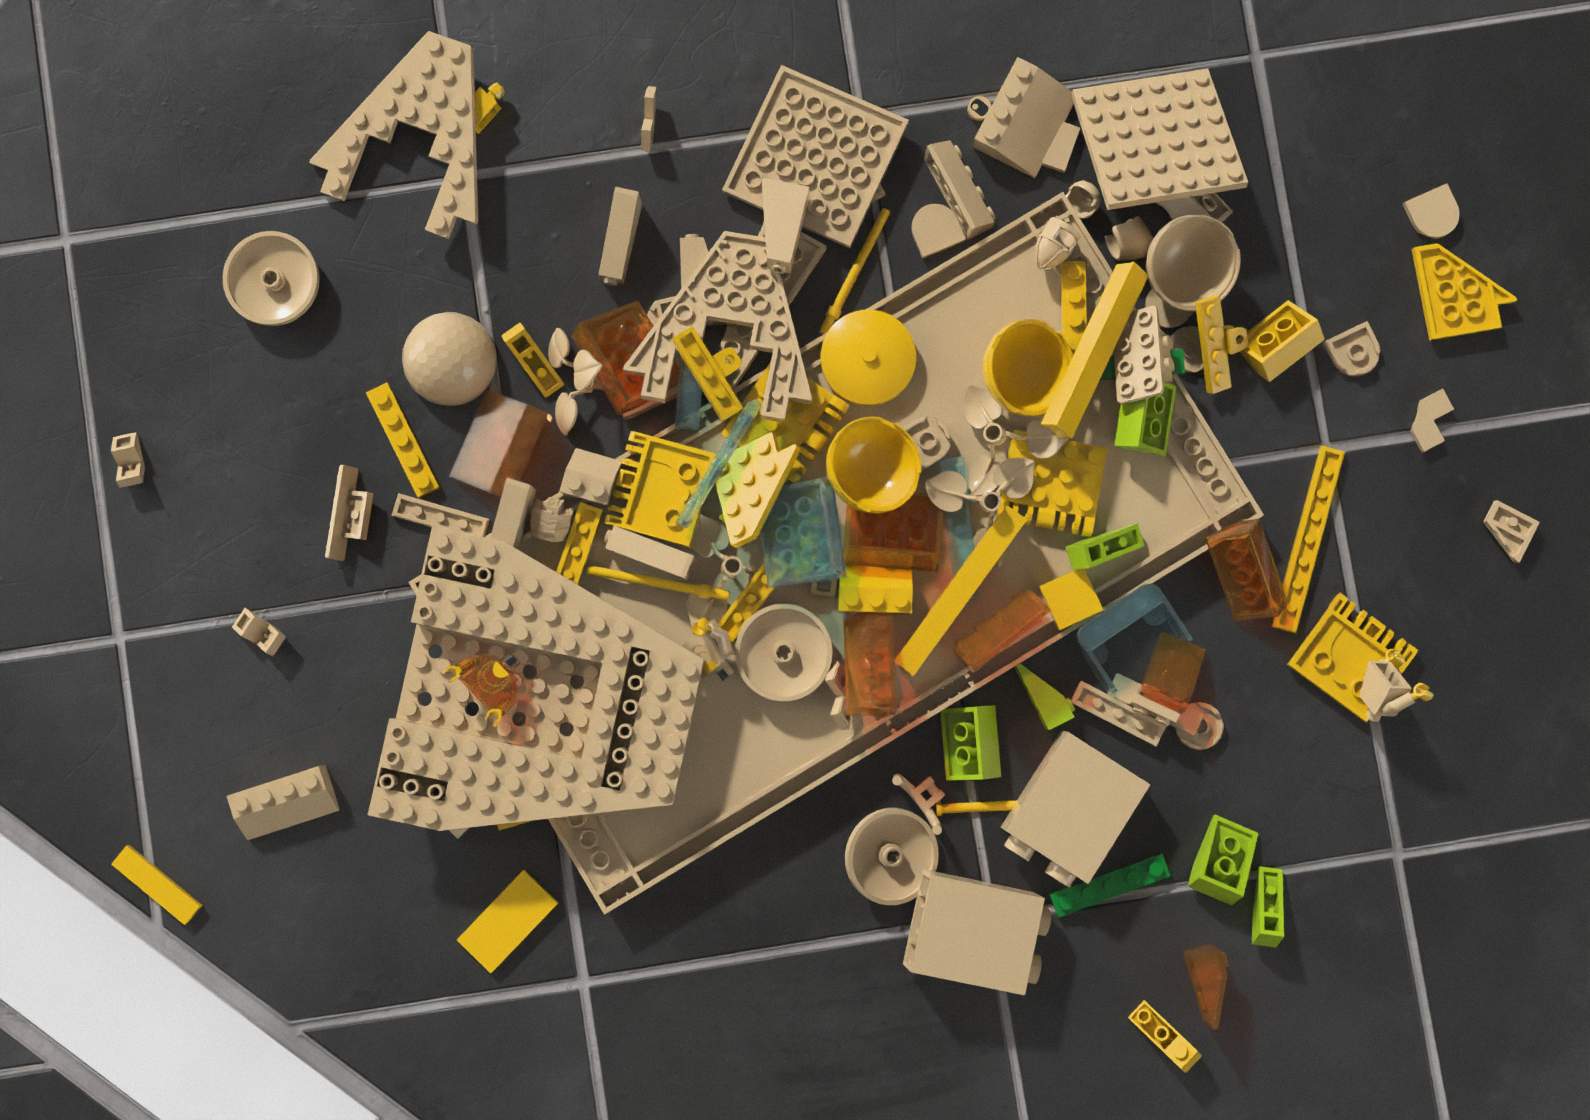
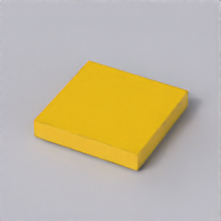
M1076 569L1039 586L1058 630L1103 611L1085 569Z

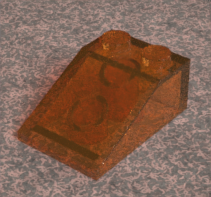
M1160 632L1137 694L1181 715L1188 707L1206 649Z
M1212 944L1182 951L1203 1022L1213 1030L1218 1029L1227 980L1226 967L1229 966L1226 954Z

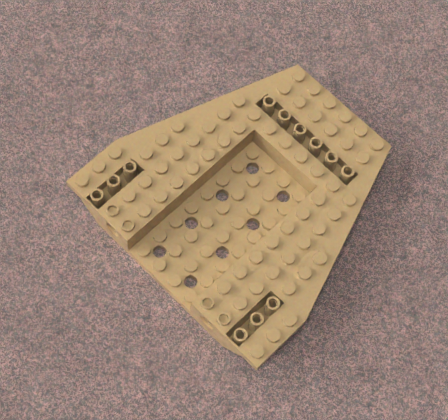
M432 526L411 622L417 623L397 715L396 718H389L368 815L443 831L673 805L704 659L504 541ZM435 644L440 645L442 648V655L437 659L433 658L430 654V649ZM510 654L518 660L512 668L504 661ZM480 655H487L489 660H492V663L497 661L510 676L507 685H505L506 681H508L505 680V678L508 679L507 676L499 678L494 675L493 666L495 663L490 665L489 668L487 666V670L485 668L481 669L478 666L477 659ZM468 661L473 663L471 667L462 671L453 683L448 682L454 677L452 672L443 674V671L448 666L459 667ZM529 664L534 665L537 670L536 676L531 679L527 678L524 674V669ZM574 675H581L584 679V684L579 689L574 688L571 684V679ZM423 692L430 693L432 697L431 703L427 706L422 705L420 702V695ZM505 700H509L511 704L502 713L498 726L493 727L494 722L497 720L495 717L491 716L485 721L489 710L498 709ZM470 702H475L479 706V712L475 716H471L467 712V705ZM517 712H522L526 716V722L522 726L514 723V715ZM565 722L573 725L574 731L570 736H565L561 733V725Z

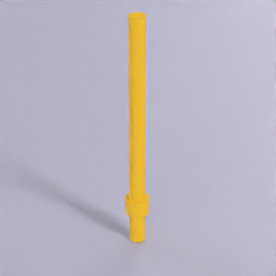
M882 208L840 292L833 305H830L826 312L827 317L819 331L821 334L827 333L835 320L838 321L842 313L841 308L890 214L889 210Z
M591 565L587 567V575L699 595V598L709 599L712 597L729 600L730 591L712 588L708 584H701L700 586Z

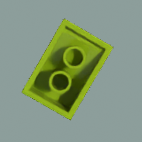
M1214 815L1194 861L1187 887L1229 905L1244 897L1258 833L1218 815Z

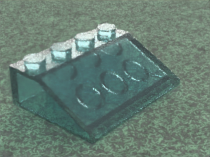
M823 477L783 486L761 529L768 587L822 582L846 577L836 496L830 481Z

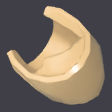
M1139 216L1127 220L1126 223L1114 226L1112 228L1114 234L1105 236L1107 247L1113 258L1117 261H1129L1146 257L1149 246L1154 239Z

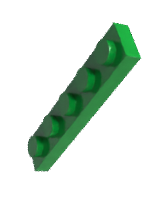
M1158 853L1093 877L1089 884L1082 881L1070 886V888L1066 887L1050 893L1049 896L1059 918L1170 877V873L1163 854Z

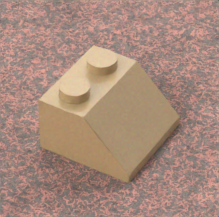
M576 448L565 470L559 492L563 495L608 507L622 461Z

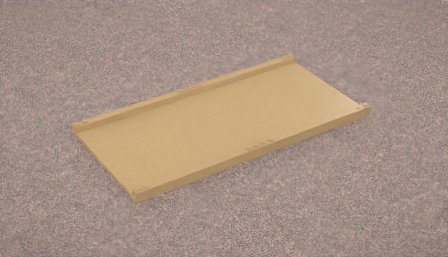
M1064 192L866 309L885 312L898 319L907 328L915 344L916 366L913 376L907 387L894 399L879 405L862 406L850 403L838 396L828 385L821 368V348L827 333L800 348L806 376L848 403L850 408L845 414H842L828 405V408L834 410L842 417L841 421H834L825 413L819 418V420L829 424L834 429L833 433L829 434L816 425L813 427L826 436L828 440L819 453L802 443L801 447L813 454L815 459L812 462L798 454L797 459L805 466L807 471L805 474L798 470L796 471L802 477L797 485L790 481L783 485L757 539L737 548L731 546L729 541L728 546L719 552L727 555V557H738L742 562V566H745L747 569H749L748 561L750 557L757 553L770 554L773 552L783 561L790 564L792 544L780 543L771 538L773 522L780 515L797 517L803 483L827 487L819 539L842 542L839 564L911 566L913 585L912 614L857 613L850 616V613L838 612L839 569L834 597L811 594L812 582L786 579L777 589L772 591L759 610L775 604L800 606L813 613L827 629L832 643V662L839 661L851 681V687H848L850 701H854L855 712L850 728L848 730H841L830 714L836 695L825 679L812 693L793 701L770 700L754 692L744 682L738 671L735 660L736 641L734 643L730 642L734 653L725 662L734 673L724 681L721 680L715 671L705 678L700 677L673 805L548 819L604 915L1264 516L1177 375H1172L1173 381L1168 382L1176 386L1166 456L1127 451L1115 446V433L1121 404L1117 401L1116 380L1099 381L1073 437H1068L1070 441L1108 448L1091 537L1138 523L1144 542V547L1092 568L1085 569L1103 611L1058 630L1039 586L1076 570H1072L1066 546L1090 537L1081 536L1084 517H1081L1078 534H1072L1071 527L1074 515L1066 514V525L1063 532L1057 531L1059 512L1055 514L1052 530L1036 527L1035 521L1038 508H1034L1031 524L1026 525L1024 523L1014 537L1012 550L1005 564L1001 568L993 566L916 674L911 676L907 670L894 662L895 657L974 550L973 539L977 531L982 528H989V512L984 511L980 507L979 501L963 499L962 507L958 511L947 512L933 504L925 489V482L942 472L954 471L960 473L965 478L966 464L976 455L983 454L989 458L991 457L990 448L988 447L990 442L983 435L984 428L977 429L969 424L964 410V400L969 385L987 389L983 375V359L986 348L999 330L1021 319H1037L1047 322L1048 325L1062 334L1061 264L1051 269L1041 270L1038 268L1035 253L1038 235L1041 234L1051 217L1066 222L1080 233L1081 237L1071 251L1070 257H1067L1064 261H1086L1087 326L1113 273ZM765 370L735 387L733 392L741 404ZM710 403L653 436L715 453L717 458L739 448L721 435L734 415L721 422ZM1003 408L1001 416L992 421L1003 427L1006 432L1012 433L1014 429L1027 432L1028 424L1033 420L1044 418L1045 414L1021 416ZM872 416L881 417L894 424L897 423L903 428L920 417H932L941 420L947 426L951 435L950 449L941 461L920 474L916 491L902 506L889 512L867 513L850 507L835 493L829 481L826 458L829 446L836 434L848 423L859 418ZM1007 437L1003 444L994 446V461L1001 463L1007 460L1011 437ZM639 444L637 447L644 448V445ZM627 451L617 457L616 460L622 461V459L627 458L640 462L641 455ZM621 465L620 469L634 473L637 472L635 468ZM712 472L700 514L716 519L726 526L719 518L723 512ZM618 486L614 488L615 491L627 494L631 492V490ZM967 487V491L965 492V495H969V493H968V487ZM561 492L552 496V498L564 500L563 508L574 510L572 525L580 502L604 510L579 586L681 646L694 635L691 631L692 626L687 612V600L690 593L587 575V567L591 565L700 586L701 584H708L712 588H716L724 576L721 572V565L724 561L717 557L715 553L709 558H701L694 552L692 546L687 547L630 531L695 556L696 562L688 581H685L605 549L606 544L603 543L608 529L612 530L614 527L603 523L606 514L621 518L624 515L609 511L608 507L563 495ZM612 496L610 505L613 504L626 509L628 500H621ZM1019 505L1018 513L1024 517L1027 506ZM531 509L518 550L556 572L570 531L567 533L565 541L550 542L537 539L530 534ZM997 510L994 511L993 522L996 520ZM780 526L781 531L786 532V528ZM492 533L485 536V538H490ZM741 571L736 577L728 578L722 586V590L730 591L729 600H726L727 611L748 584L749 573ZM421 575L409 581L416 596ZM888 651L890 703L866 704L864 652ZM484 654L480 655L477 659L478 666L480 668L484 667L483 665H486L488 661L490 662L489 657ZM531 664L527 665L524 669L525 676L529 679L534 678L537 674L536 667ZM574 675L571 679V684L574 688L579 689L583 686L584 679L581 675ZM517 712L514 715V723L518 726L525 724V714ZM565 722L561 725V733L563 735L570 736L573 733L574 728L571 723Z

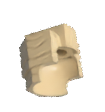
M549 497L547 501L536 499L532 506L530 534L537 539L550 542L565 541L566 535L572 527L574 510L563 508L564 500Z

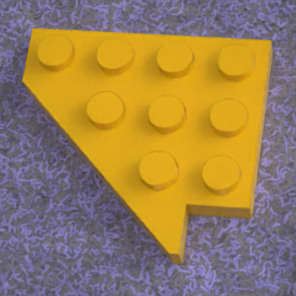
M1438 243L1412 249L1429 341L1495 330L1502 327L1498 305L1516 302L1517 298Z
M772 432L717 458L714 464L713 476L730 544L735 548L757 539L800 452V447L796 444L780 451L777 437Z

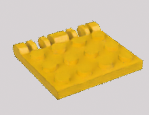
M770 362L741 404L744 409L734 414L721 435L740 448L772 432L777 437L780 451L796 444L800 447L799 454L813 462L815 456L802 448V443L819 453L828 438L813 427L816 425L825 432L832 434L834 429L829 424L819 420V418L825 413L834 421L840 422L842 417L834 410L828 408V405L842 414L848 411L850 405L807 377L812 396L811 404L789 401L785 423L761 419ZM802 465L798 471L805 474L807 469ZM795 472L788 481L797 485L802 477Z
M1014 429L1012 432L1014 434L1029 436L1028 432ZM1011 438L1007 460L1013 458L1033 460L1035 462L1033 484L1030 491L1021 498H1010L1002 491L1000 495L1002 502L1001 506L997 509L996 518L1005 506H1009V503H1013L1012 509L1018 512L1019 505L1027 506L1025 517L1028 519L1025 522L1026 525L1031 524L1034 508H1038L1035 521L1036 527L1052 530L1055 514L1059 512L1057 531L1063 532L1066 525V514L1074 515L1071 527L1072 534H1078L1081 517H1084L1081 536L1091 537L1108 448L1067 440L1053 456L1037 458L1028 450L1029 440Z
M630 431L628 441L644 445V448L627 444L625 450L630 453L640 454V462L627 458L622 459V465L637 469L636 473L619 469L615 486L631 490V492L627 494L613 490L612 496L617 499L628 500L627 506L624 509L617 505H609V511L624 516L621 518L606 514L603 523L691 547L717 454Z
M1338 593L1287 665L1362 721L1367 722L1369 720L1366 717L1368 707L1360 697L1364 674L1369 661L1386 659L1385 655L1388 651L1386 646L1393 638L1394 632L1389 629L1377 642L1386 626L1371 616L1360 629L1359 626L1368 615L1365 610L1360 611L1353 622L1347 620V617L1356 605L1350 601L1341 611L1348 598L1342 593ZM1403 638L1398 640L1392 648L1405 656V661L1402 665H1394L1400 674L1403 673L1418 651L1411 644H1408L1403 649L1406 645V641Z

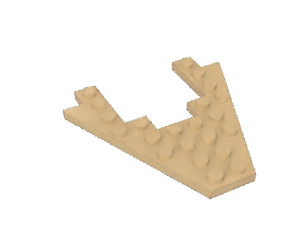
M428 31L310 159L309 163L328 171L320 192L345 201L369 136L390 143L398 122L435 134L436 138L429 157L449 164L425 230L449 239L457 218L476 225L478 223L474 52L470 45Z
M724 231L624 365L623 371L624 374L645 377L641 399L665 403L676 354V347L671 341L674 336L693 326L703 341L707 320L753 327L750 349L773 353L761 410V419L785 423L788 402L794 401L811 404L812 396L780 273L773 272L771 269H767L765 237Z

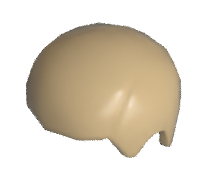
M1084 180L1074 183L1066 195L1080 219L1089 218L1100 206L1101 198L1098 189L1092 183Z

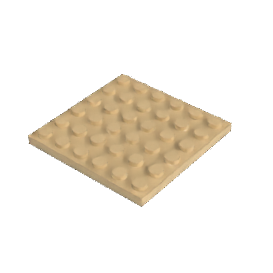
M781 65L722 191L729 196L763 210V178L808 186L809 202L802 228L850 248L909 124V120Z
M1208 69L1072 90L1073 103L1107 210L1247 187L1248 180Z

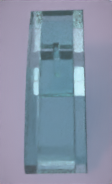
M681 355L679 357L675 428L699 430L702 389Z

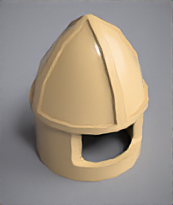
M1051 217L1041 234L1037 237L1035 253L1038 268L1041 270L1051 269L1061 264L1067 257H1070L1071 251L1081 237L1080 233L1066 222Z

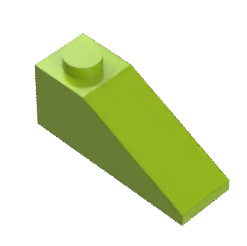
M1136 523L1066 546L1072 570L1087 569L1144 547V542L1139 525Z
M1018 664L1014 666L1046 730H1051L1074 718L1072 712L1075 711V708L1069 698L1065 699L1061 693L1023 665Z
M1259 866L1257 869L1252 916V944L1277 947L1284 938L1283 869Z

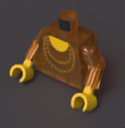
M511 652L502 661L495 655L481 654L468 657L455 666H448L443 671V674L452 672L454 677L448 682L453 683L458 678L489 710L485 721L491 716L497 719L493 724V727H496L501 717L515 703L518 691L516 684L518 678L511 671L521 662Z

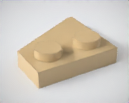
M1498 500L1493 502L1483 521L1515 563H1520L1540 523Z

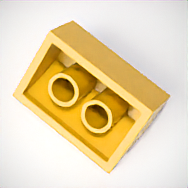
M1288 300L1247 332L1248 346L1240 351V353L1257 374L1270 382L1325 340L1318 320ZM1241 337L1236 340L1237 344L1240 342Z
M839 564L838 612L912 614L913 585L911 566Z

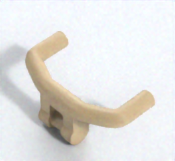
M895 774L892 780L893 784L899 785L910 795L932 826V832L936 835L940 834L942 825L931 806L945 796L944 792L935 786V781L931 776L926 778L917 787H914L901 774ZM924 790H927L931 795L927 800L921 794Z

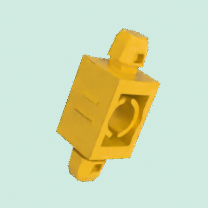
M498 83L491 85L488 88V93L481 87L475 92V124L477 134L502 109L496 100L501 99L505 90Z

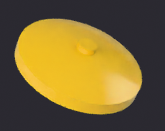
M877 310L855 311L839 319L826 334L821 348V368L830 388L844 400L862 406L883 404L897 397L909 384L916 366L915 344L907 328L895 317Z

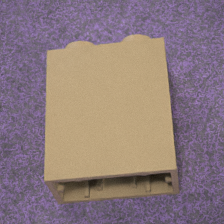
M1060 731L1018 798L1016 805L1001 825L1002 829L1011 834L1004 846L1027 861L1030 860L1035 850L1052 861L1045 872L1069 888L1076 876L1089 884L1150 784L1071 733Z
M923 869L903 965L912 973L1025 995L1027 983L1036 984L1040 976L1041 956L1034 954L1037 935L1046 936L1051 923L1050 907L1043 906L1045 898L1034 892Z

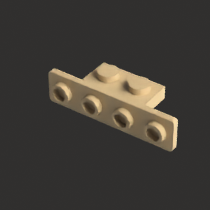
M339 466L325 558L344 561L348 538L367 539L374 493L355 491L359 471L355 467Z
M1119 673L1115 675L1107 692L1108 695L1133 707V711L1144 716L1148 714L1154 717L1155 721L1164 726L1171 725L1192 736L1196 734L1204 717L1202 713Z

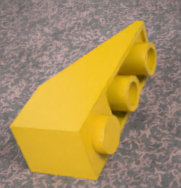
M1145 1000L1128 1017L1185 1073L1202 1057Z

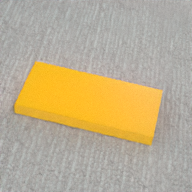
M524 869L467 928L457 941L483 967L492 973L559 902Z

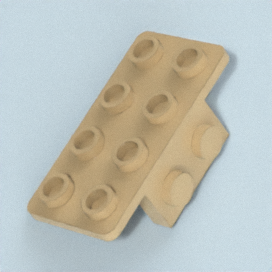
M1155 306L1131 312L1114 348L1117 401L1120 404H1127L1161 395L1164 392V383L1173 381L1172 371H1174V362L1170 353L1173 344L1171 337L1166 335L1159 327V313Z

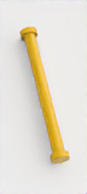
M1017 800L951 804L936 802V816H942L943 813L1007 811L1014 808Z

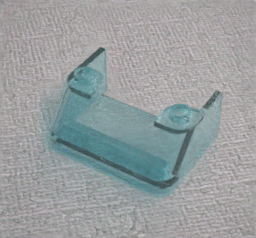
M1154 584L1140 586L1083 625L1077 632V640L1086 662L1104 689L1109 692L1115 693L1118 690L1101 666L1108 658V650L1104 642L1142 617L1147 624L1153 626L1160 625L1167 620L1179 639L1188 642L1193 640L1161 589Z

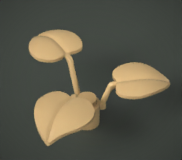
M556 328L549 343V361L554 368H560L563 363L573 367L575 371L574 385L577 391L571 392L569 395L561 393L555 407L557 425L561 432L568 436V432L575 424L578 412L576 401L573 398L583 393H592L593 389H608L610 375L607 371H600L603 365L587 350H580L575 357L574 363L569 362L566 358L570 351L569 340L561 328Z
M973 385L968 386L964 400L966 419L973 427L977 429L984 428L983 435L990 442L988 447L991 454L990 458L979 454L967 462L965 480L969 495L981 496L999 487L992 479L993 471L1000 464V462L994 461V446L1003 444L1007 437L1025 441L1029 440L1028 450L1037 458L1053 456L1068 440V437H1055L1053 435L1054 432L1050 428L1043 427L1041 425L1043 418L1033 420L1028 424L1027 432L1029 436L1006 432L1003 427L992 421L1001 416L1003 407L992 398L988 389Z
M1013 458L1001 462L995 468L992 475L994 483L1000 487L996 492H987L981 497L965 495L968 487L967 482L960 473L954 471L942 472L925 482V489L933 504L947 512L958 511L962 507L963 499L979 501L980 507L984 511L989 512L988 527L990 528L993 524L994 511L1001 506L1000 495L1002 491L1010 498H1021L1030 491L1033 484L1035 462L1027 458ZM982 528L977 531L973 539L974 549L989 528ZM1013 540L994 566L996 568H1001L1009 558Z
M700 514L691 546L694 552L701 558H709L715 553L717 557L724 561L721 565V572L724 576L716 589H721L728 578L736 577L741 571L749 573V582L769 554L757 553L751 556L748 561L749 569L742 566V562L738 557H727V555L721 554L719 551L724 550L730 541L726 526L716 519ZM788 571L785 573V575L774 588V590L777 589L787 579ZM690 594L687 600V612L691 626H693L694 622L698 623L701 618H706L708 623L715 619L718 623L727 611V601L712 597L704 599L699 598V595Z

